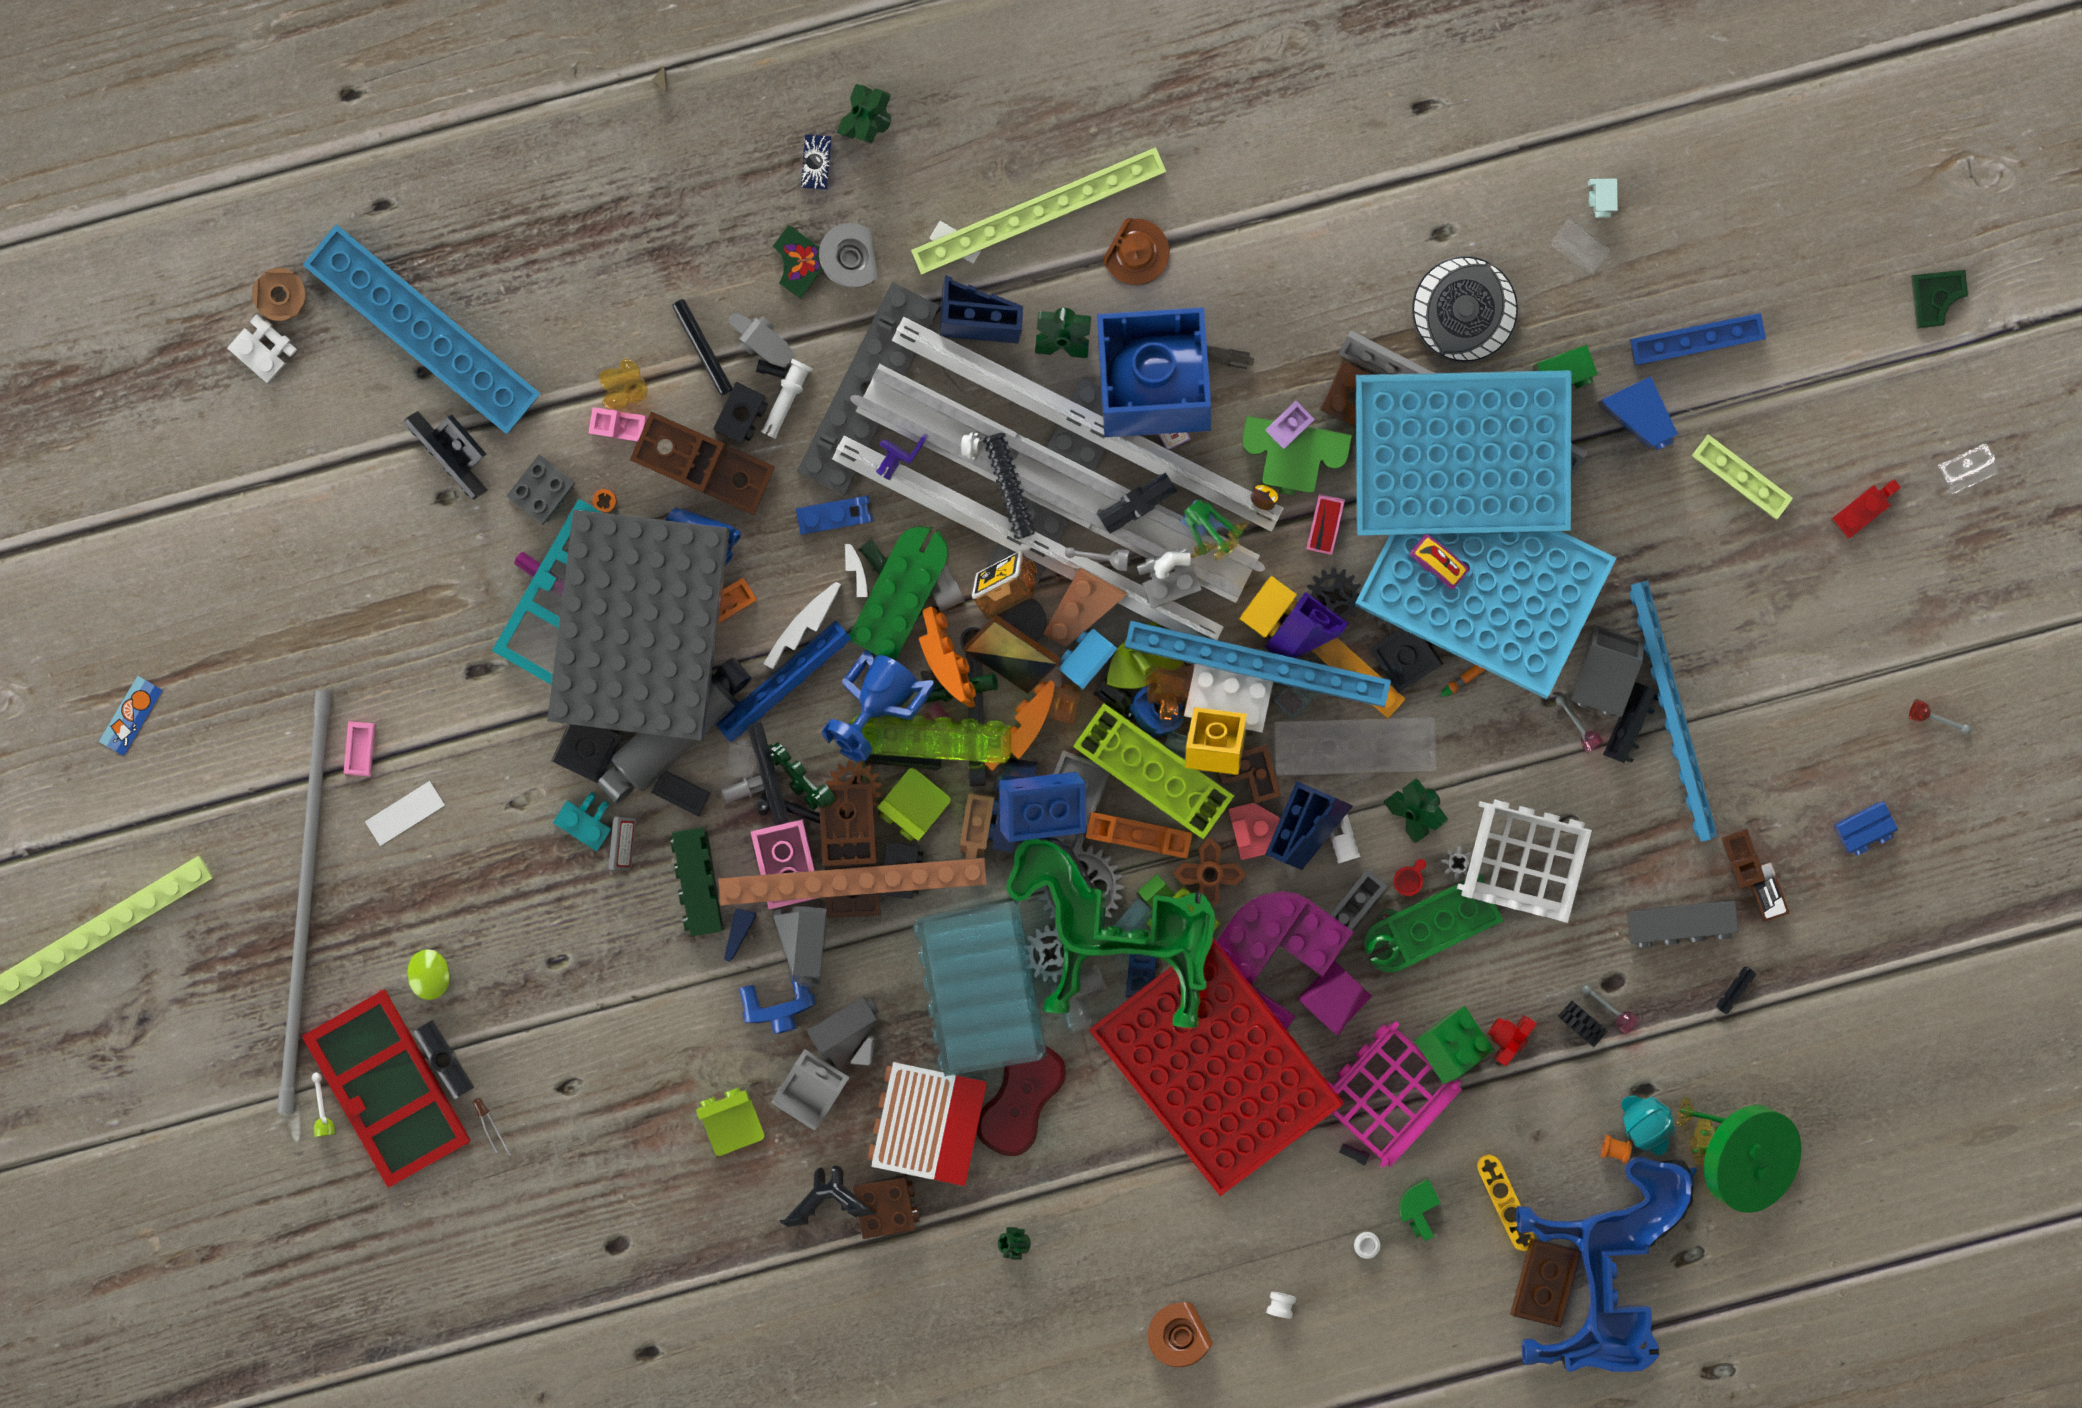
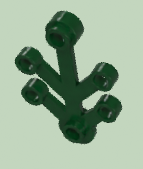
M780 743L768 745L774 766L780 765L792 780L789 786L797 796H800L803 792L807 793L804 800L812 810L818 807L822 809L825 806L828 808L836 802V797L825 784L817 788L803 776L807 771L798 760L793 764L788 762L791 756Z

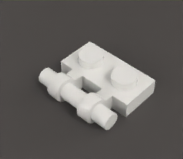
M255 315L250 323L257 328L256 332L252 335L244 328L227 349L269 384L286 364L278 356L285 352L291 357L297 349L290 344L291 340L285 335L281 336L272 328L273 324L267 319L264 321L261 317ZM264 336L275 344L272 350L260 342Z

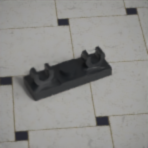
M1637 682L1634 683L1622 717L1619 716L1603 755L1624 764L1625 761L1633 762L1634 759L1629 757L1628 754L1631 748L1639 749V745L1634 743V740L1637 739L1643 727L1646 713L1653 714L1655 710L1649 707L1652 699L1658 700L1655 689Z

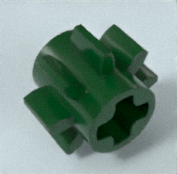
M1006 1227V1233H1002L998 1238V1249L1001 1253H1004L1003 1258H1010L1011 1260H1022V1254L1028 1253L1031 1246L1030 1238L1025 1234V1229H1018L1017 1227Z

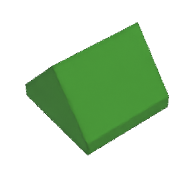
M1158 874L1154 875L1137 891L1152 908L1154 896L1171 897L1174 894Z

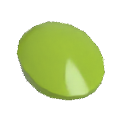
M428 949L419 951L411 958L407 975L413 992L426 1000L442 996L450 983V970L445 958L438 952Z

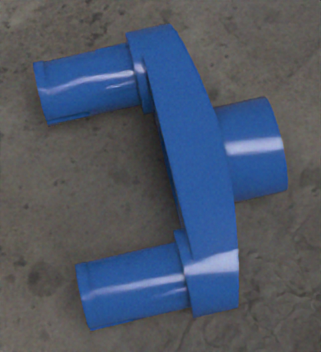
M790 975L796 997L793 999L794 1001L763 1009V1007L759 1006L754 985L739 988L744 1012H742L744 1022H771L773 1034L794 1030L797 1028L794 1015L816 1005L814 993L811 994L810 987L800 986L798 982H793Z

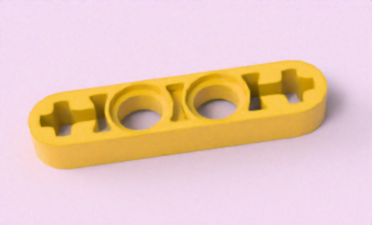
M1491 1154L1483 1155L1477 1162L1478 1173L1512 1244L1520 1251H1527L1530 1238L1536 1239L1533 1232L1524 1233L1525 1235L1530 1234V1237L1527 1239V1245H1523L1521 1242L1516 1243V1240L1519 1238L1516 1229L1512 1232L1509 1229L1510 1227L1517 1226L1516 1221H1507L1504 1217V1212L1509 1207L1517 1208L1521 1205L1499 1159ZM1484 1161L1496 1162V1166L1493 1167L1495 1175L1498 1176L1501 1173L1503 1177L1494 1179L1488 1184L1487 1179H1492L1487 1170L1482 1171V1167L1485 1166ZM1498 1183H1504L1508 1188V1193L1503 1198H1497L1493 1194V1188Z

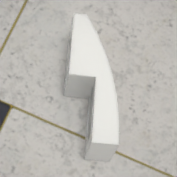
M845 544L846 571H856L857 598H868L867 578L862 562L851 544Z

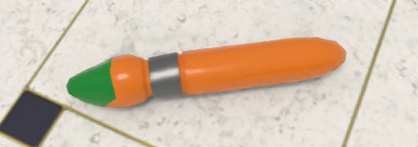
M1474 665L1456 680L1448 683L1442 690L1441 696L1447 697L1455 694L1459 688L1469 683L1486 669Z

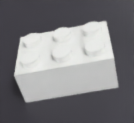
M1194 664L1184 716L1192 718L1194 707L1247 714L1246 729L1262 733L1273 682Z

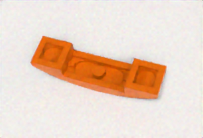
M1090 812L1085 838L1187 859L1193 833Z

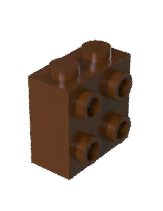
M906 1175L854 1184L855 1196L877 1213L875 1215L859 1217L863 1239L915 1230V1223L920 1222L918 1209L917 1207H912L910 1198L915 1196L913 1182L907 1181Z

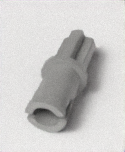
M761 776L748 780L743 778L744 781L722 787L721 790L726 804L747 796L752 798L753 794L765 791Z

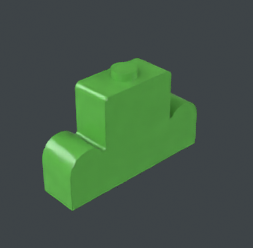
M1246 417L1242 446L1251 455H1259L1266 451L1262 484L1279 488V493L1294 496L1295 491L1311 494L1315 490L1320 461L1329 469H1338L1347 461L1352 435L1306 427L1283 449L1266 431L1274 421Z

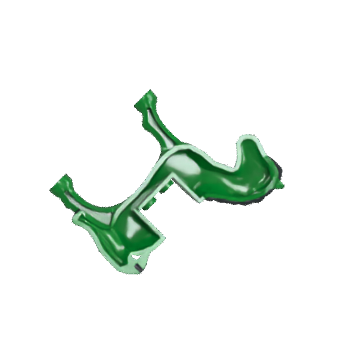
M1046 837L1016 841L1013 849L1014 867L1006 883V890L1009 896L1018 902L1027 900L1038 888L1048 885L1056 905L1055 923L1059 940L1064 947L1062 978L1057 990L1045 998L1043 1011L1049 1013H1069V1000L1080 991V971L1082 963L1086 958L1094 955L1141 954L1157 957L1167 962L1179 977L1181 1006L1173 1015L1172 1025L1184 1028H1197L1199 1024L1197 1012L1201 1001L1199 990H1204L1207 987L1203 966L1212 944L1215 925V911L1208 897L1202 893H1192L1178 899L1167 896H1154L1151 935H1148L1149 931L1144 929H1133L1132 932H1122L1123 928L1116 926H1107V929H1104L1106 914L1104 891L1096 889L1090 882L1088 873L1075 856L1074 851L1064 845L1058 838ZM1187 905L1193 906V913Z

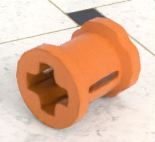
M1606 1134L1600 1157H1613L1627 1164L1633 1141L1623 1142L1612 1139L1611 1135Z

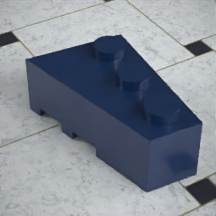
M945 275L942 286L939 336L1019 343L1022 332L1023 306L994 294L990 296L976 290V287L972 285H963L953 281L952 277Z
M1006 757L1003 775L998 774L995 790H999V781L1035 777L1037 762ZM1000 798L994 799L992 815H997L996 824H990L988 839L993 840L992 849L1013 852L1016 841L1008 842L1000 831Z
M1296 781L1265 855L1303 870L1353 805Z

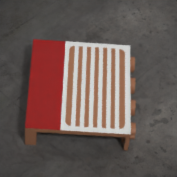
M893 1061V1066H887L884 1081L889 1082L887 1093L881 1092L878 1106L883 1108L882 1118H876L873 1133L878 1134L876 1145L870 1144L867 1159L872 1160L871 1167L965 1186L987 1080L972 1079Z

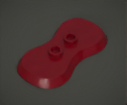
M1036 1042L1020 1043L1010 1051L1004 1066L1002 1085L996 1096L982 1108L976 1133L985 1146L1002 1155L1018 1156L1026 1152L1033 1145L1037 1135L1041 1110L1045 1103L1059 1091L1065 1080L1066 1066L1058 1053Z

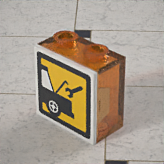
M1022 550L976 573L972 598L987 620L1033 597L1037 573L1034 562L1031 559H1027Z

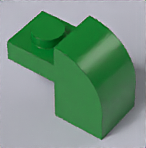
M1428 1178L1408 1187L1399 1201V1215L1402 1222L1404 1223L1413 1218L1414 1222L1410 1223V1226L1416 1238L1422 1236L1424 1241L1433 1238L1434 1235L1422 1213L1441 1204Z

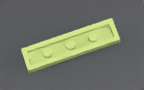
M1709 434L1706 435L1691 455L1775 520L1780 517L1793 499Z

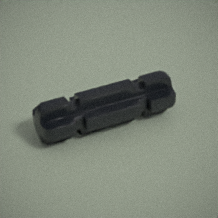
M1743 967L1739 973V978H1735L1724 993L1725 997L1721 998L1716 1004L1717 1009L1724 1014H1729L1734 1007L1733 1003H1737L1748 988L1747 984L1751 983L1756 977L1755 971L1749 967Z

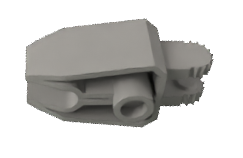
M739 312L732 313L728 317L729 324L741 333L738 339L742 342L739 346L750 355L755 351L769 363L784 368L793 358L794 353L788 343L772 331L774 325L764 317H761L759 320L754 318L751 321Z

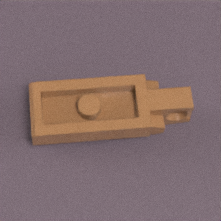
M968 793L960 840V852L966 853L965 859H977V855L984 856L995 797Z

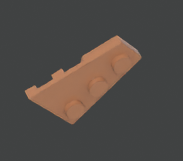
M1080 567L1043 635L1067 647L1082 632L1087 630L1123 599L1126 592Z

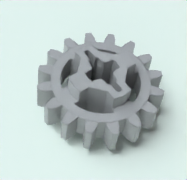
M1050 924L1045 925V932L1041 928H1037L1035 930L1037 936L1029 935L1027 937L1031 944L1023 946L1025 950L1029 951V954L1023 956V959L1030 960L1031 963L1026 968H1034L1036 970L1034 972L1035 978L1043 974L1044 982L1048 981L1050 976H1052L1054 982H1058L1059 975L1061 974L1062 976L1064 947L1059 940L1057 927L1052 930ZM1046 936H1056V937H1057V938H1056L1054 941H1052V942H1048V941H1046L1045 939H1044V940L1042 939L1043 937H1046ZM1057 946L1055 951L1057 957H1053L1046 962L1049 955L1048 950ZM1035 949L1039 952L1040 955L1039 962L1037 961L1035 956ZM1056 964L1062 967L1059 970H1047L1050 965Z

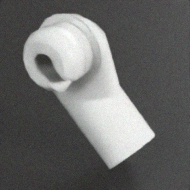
M1165 553L1155 563V576L1159 579H1166L1169 577V571L1175 565L1190 566L1191 553Z

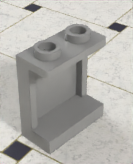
M804 1049L771 1103L811 1129L817 1130L850 1077Z

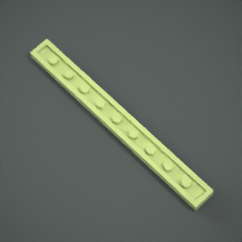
M1155 147L911 251L921 275H924L1166 173V170Z
M201 856L195 857L0 974V1006L213 879Z

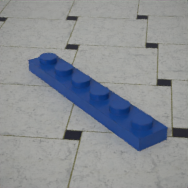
M835 620L716 724L717 727L732 743L747 730L749 724L761 719L767 711L782 701L789 692L801 684L817 668L821 667L833 654L842 649L851 640V637Z

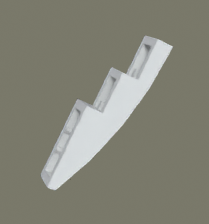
M837 582L832 584L814 598L794 618L777 640L764 665L775 669L786 646L796 650L807 628L818 632L842 586Z

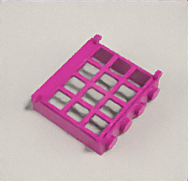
M1396 1020L1387 1027L1382 1024L1373 1034L1376 1039L1369 1046L1365 1043L1356 1052L1355 1056L1357 1059L1351 1066L1346 1063L1337 1073L1340 1078L1333 1085L1329 1082L1337 1094L1344 1090L1357 1102L1345 1116H1342L1337 1110L1332 1114L1382 1159L1379 1163L1382 1168L1386 1165L1391 1167L1462 1090L1460 1087L1462 1081L1459 1078L1455 1082L1452 1080L1443 1084L1433 1096L1418 1083L1432 1066L1422 1051L1397 1029L1399 1023ZM1393 1034L1408 1046L1396 1061L1381 1049ZM1412 1051L1427 1063L1414 1079L1399 1066ZM1376 1053L1381 1055L1391 1065L1379 1080L1364 1068ZM1395 1069L1410 1082L1397 1097L1383 1085L1384 1081ZM1359 1071L1374 1083L1362 1098H1359L1346 1086ZM1413 1087L1428 1099L1416 1114L1401 1102ZM1378 1088L1393 1101L1380 1116L1365 1103ZM1396 1106H1399L1411 1117L1410 1121L1398 1133L1384 1121ZM1360 1107L1375 1119L1363 1134L1349 1122V1119ZM1379 1124L1394 1136L1382 1151L1367 1139Z

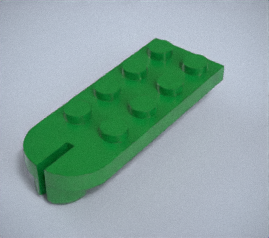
M915 526L901 534L849 634L851 642L877 656L883 655L897 661L948 561V544L939 530L934 532L925 552L921 551V547L933 527Z
M1479 873L1477 882L1485 883L1482 874ZM1464 880V881H1462V882H1460V883H1458V884H1463V885H1464L1466 880ZM1455 884L1374 923L1364 936V951L1368 955L1388 944L1389 949L1368 959L1375 968L1383 972H1398L1503 922L1502 916L1496 904L1462 896V890L1457 889L1458 884Z

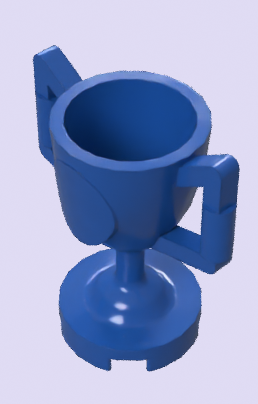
M865 650L842 680L845 689L860 702L861 714L853 724H845L835 719L829 720L821 731L822 735L829 744L834 739L836 744L841 747L839 753L856 762H860L862 759L866 761L873 750L861 731L869 719L884 715L909 720L914 718L935 689L934 682L932 680L917 681L916 677L897 661L883 655H878L874 660L871 652ZM868 663L870 668L867 671L860 691L853 683ZM915 692H919L907 709L899 708Z

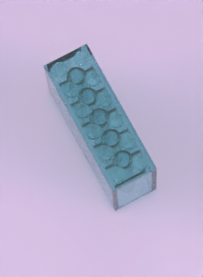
M1008 900L928 914L916 918L917 923L914 924V933L916 939H920L922 950H919V961L921 966L925 965L926 976L923 977L925 991L930 993L931 1002L928 1003V1011L930 1017L934 1018L936 1028L933 1029V1038L935 1044H939L941 1055H938V1066L940 1071L944 1070V1076L1033 1062L1047 1056L1019 901Z

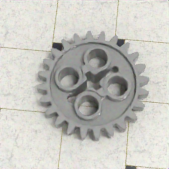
M1092 846L1088 848L1087 852H1083L1082 848L1078 860L1088 866V876L1094 870L1098 871V874L1090 882L1093 884V882L1101 880L1107 885V890L1104 893L1106 899L1105 916L1111 919L1112 916L1108 910L1110 908L1118 910L1119 907L1113 902L1114 900H1122V896L1116 894V891L1124 888L1123 885L1116 884V881L1121 879L1122 875H1114L1113 873L1118 868V865L1109 866L1108 863L1111 860V856L1103 860L1101 858L1103 850H1099L1095 855L1092 854ZM1046 885L1038 888L1040 891H1045V894L1039 897V901L1047 900L1048 902L1043 910L1052 909L1053 912L1050 915V919L1055 918L1056 905L1049 886Z

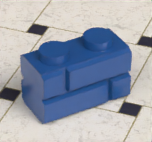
M1879 801L1833 824L1846 852L1849 854L1854 852L1856 856L1870 849L1869 844L1877 840L1881 844L1894 838L1892 833L1898 830L1884 801Z

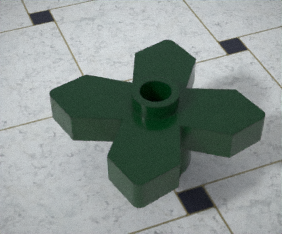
M856 84L850 97L851 112L842 118L837 133L851 139L856 136L857 139L872 144L876 133H884L890 126L891 115L887 113L886 108L891 94L876 88L872 91V89L866 86Z
M1059 308L1055 313L1039 311L1037 330L1042 333L1036 335L1035 353L1051 355L1060 348H1063L1071 357L1087 358L1089 340L1085 336L1090 335L1091 316L1075 315V312L1069 308Z
M1417 778L1402 788L1403 793L1396 791L1384 800V804L1393 815L1406 819L1405 831L1414 843L1430 833L1429 828L1435 831L1448 821L1447 816L1439 807V795L1430 788L1425 789Z

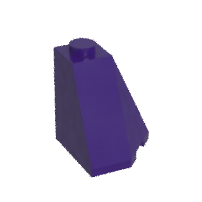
M1305 592L1264 648L1269 653L1297 658L1339 637L1348 623Z

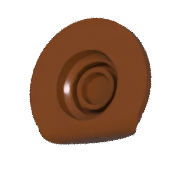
M1127 218L1105 254L1103 263L1109 272L1123 283L1130 285L1149 283L1155 280L1167 265L1169 259L1167 238L1162 230L1152 222L1144 219Z
M1189 1302L1174 1303L1164 1307L1154 1316L1148 1329V1344L1153 1355L1160 1362L1171 1367H1187L1197 1363L1213 1345V1341L1197 1310Z

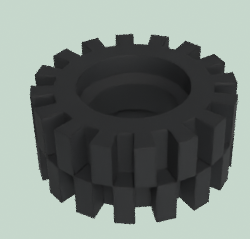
M1572 1000L1558 1015L1563 1022L1593 1047L1608 1032Z

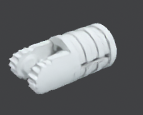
M1348 814L1340 822L1343 834L1339 835L1336 827L1329 836L1333 843L1338 864L1361 857L1360 853H1358Z

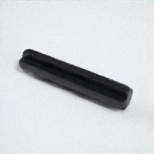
M872 749L873 751L866 761L863 760L864 763L935 770H939L942 763V758L939 755Z

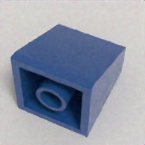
M1651 377L1597 402L1602 410L1647 448L1655 446L1656 450H1659L1674 443L1672 437L1678 435Z

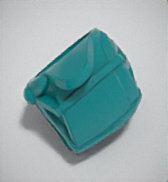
M1630 1095L1623 1098L1621 1107L1625 1113L1622 1120L1626 1127V1137L1644 1151L1651 1150L1656 1156L1665 1154L1669 1148V1137L1676 1131L1671 1109L1654 1097L1643 1099Z

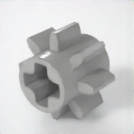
M1460 846L1457 847L1456 853H1452L1447 849L1448 859L1441 860L1442 863L1448 866L1444 873L1447 874L1453 871L1454 879H1458L1459 873L1462 872L1467 876L1468 872L1466 869L1470 865L1467 858L1471 855V852H1467L1464 855L1461 854L1462 849ZM1454 856L1457 858L1463 857L1462 869L1451 867L1454 863L1452 860Z

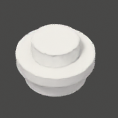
M1371 1232L1360 1233L1354 1241L1355 1252L1365 1259L1375 1257L1380 1250L1378 1237Z

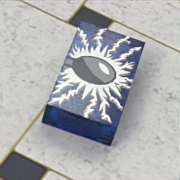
M805 134L801 188L828 190L831 136Z

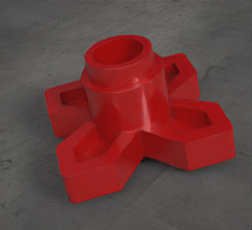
M1525 1015L1522 1016L1517 1025L1507 1018L1504 1020L1498 1017L1487 1032L1492 1037L1491 1040L1500 1046V1049L1493 1058L1507 1067L1516 1052L1520 1053L1528 1042L1526 1038L1537 1023Z

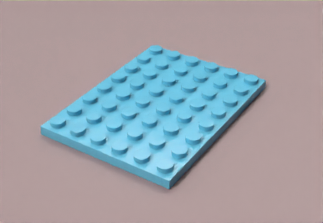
M1571 371L1356 375L1357 535L1571 531Z
M1562 531L1428 534L1470 569L1454 589H1449L1432 572H1427L1409 555L1410 551L1425 534L1389 535L1355 606L1545 699H1548L1617 559Z

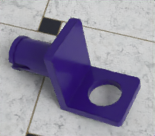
M925 433L921 437L911 454L887 439L882 440L880 446L887 449L888 453L876 472L881 476L888 467L889 469L883 478L891 480L901 461H906L910 464L915 459L929 435Z

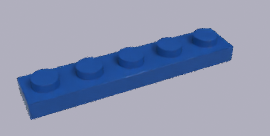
M1761 313L1633 338L1630 339L1634 365L1636 366L1765 340L1766 336Z

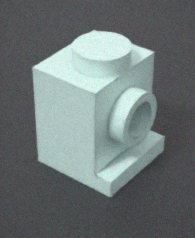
M1590 179L1588 187H1593V191H1589V207H1594L1595 218H1610L1611 213L1618 211L1617 179Z

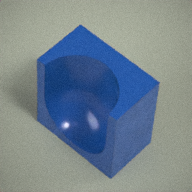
M1204 307L1097 314L1104 437L1211 431V397Z

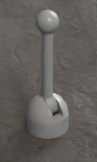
M1067 548L1065 555L1068 558L1078 556L1108 560L1115 569L1127 571L1130 550L1117 549L1111 555H1103Z

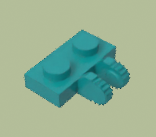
M591 791L580 808L567 800L553 823L595 851H598L612 830L600 821L610 803L605 800L599 806L595 816H591L586 812L596 796Z

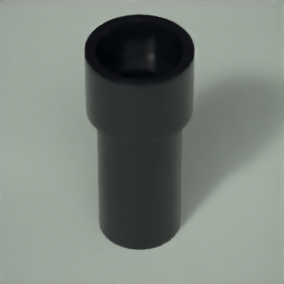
M760 359L756 368L757 373H766L783 379L787 368L769 364L767 361Z
M1344 1143L1339 1153L1356 1160L1357 1163L1364 1166L1370 1156L1369 1153Z

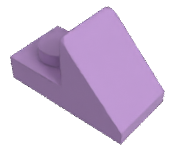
M1295 401L1266 431L1285 449L1315 419Z

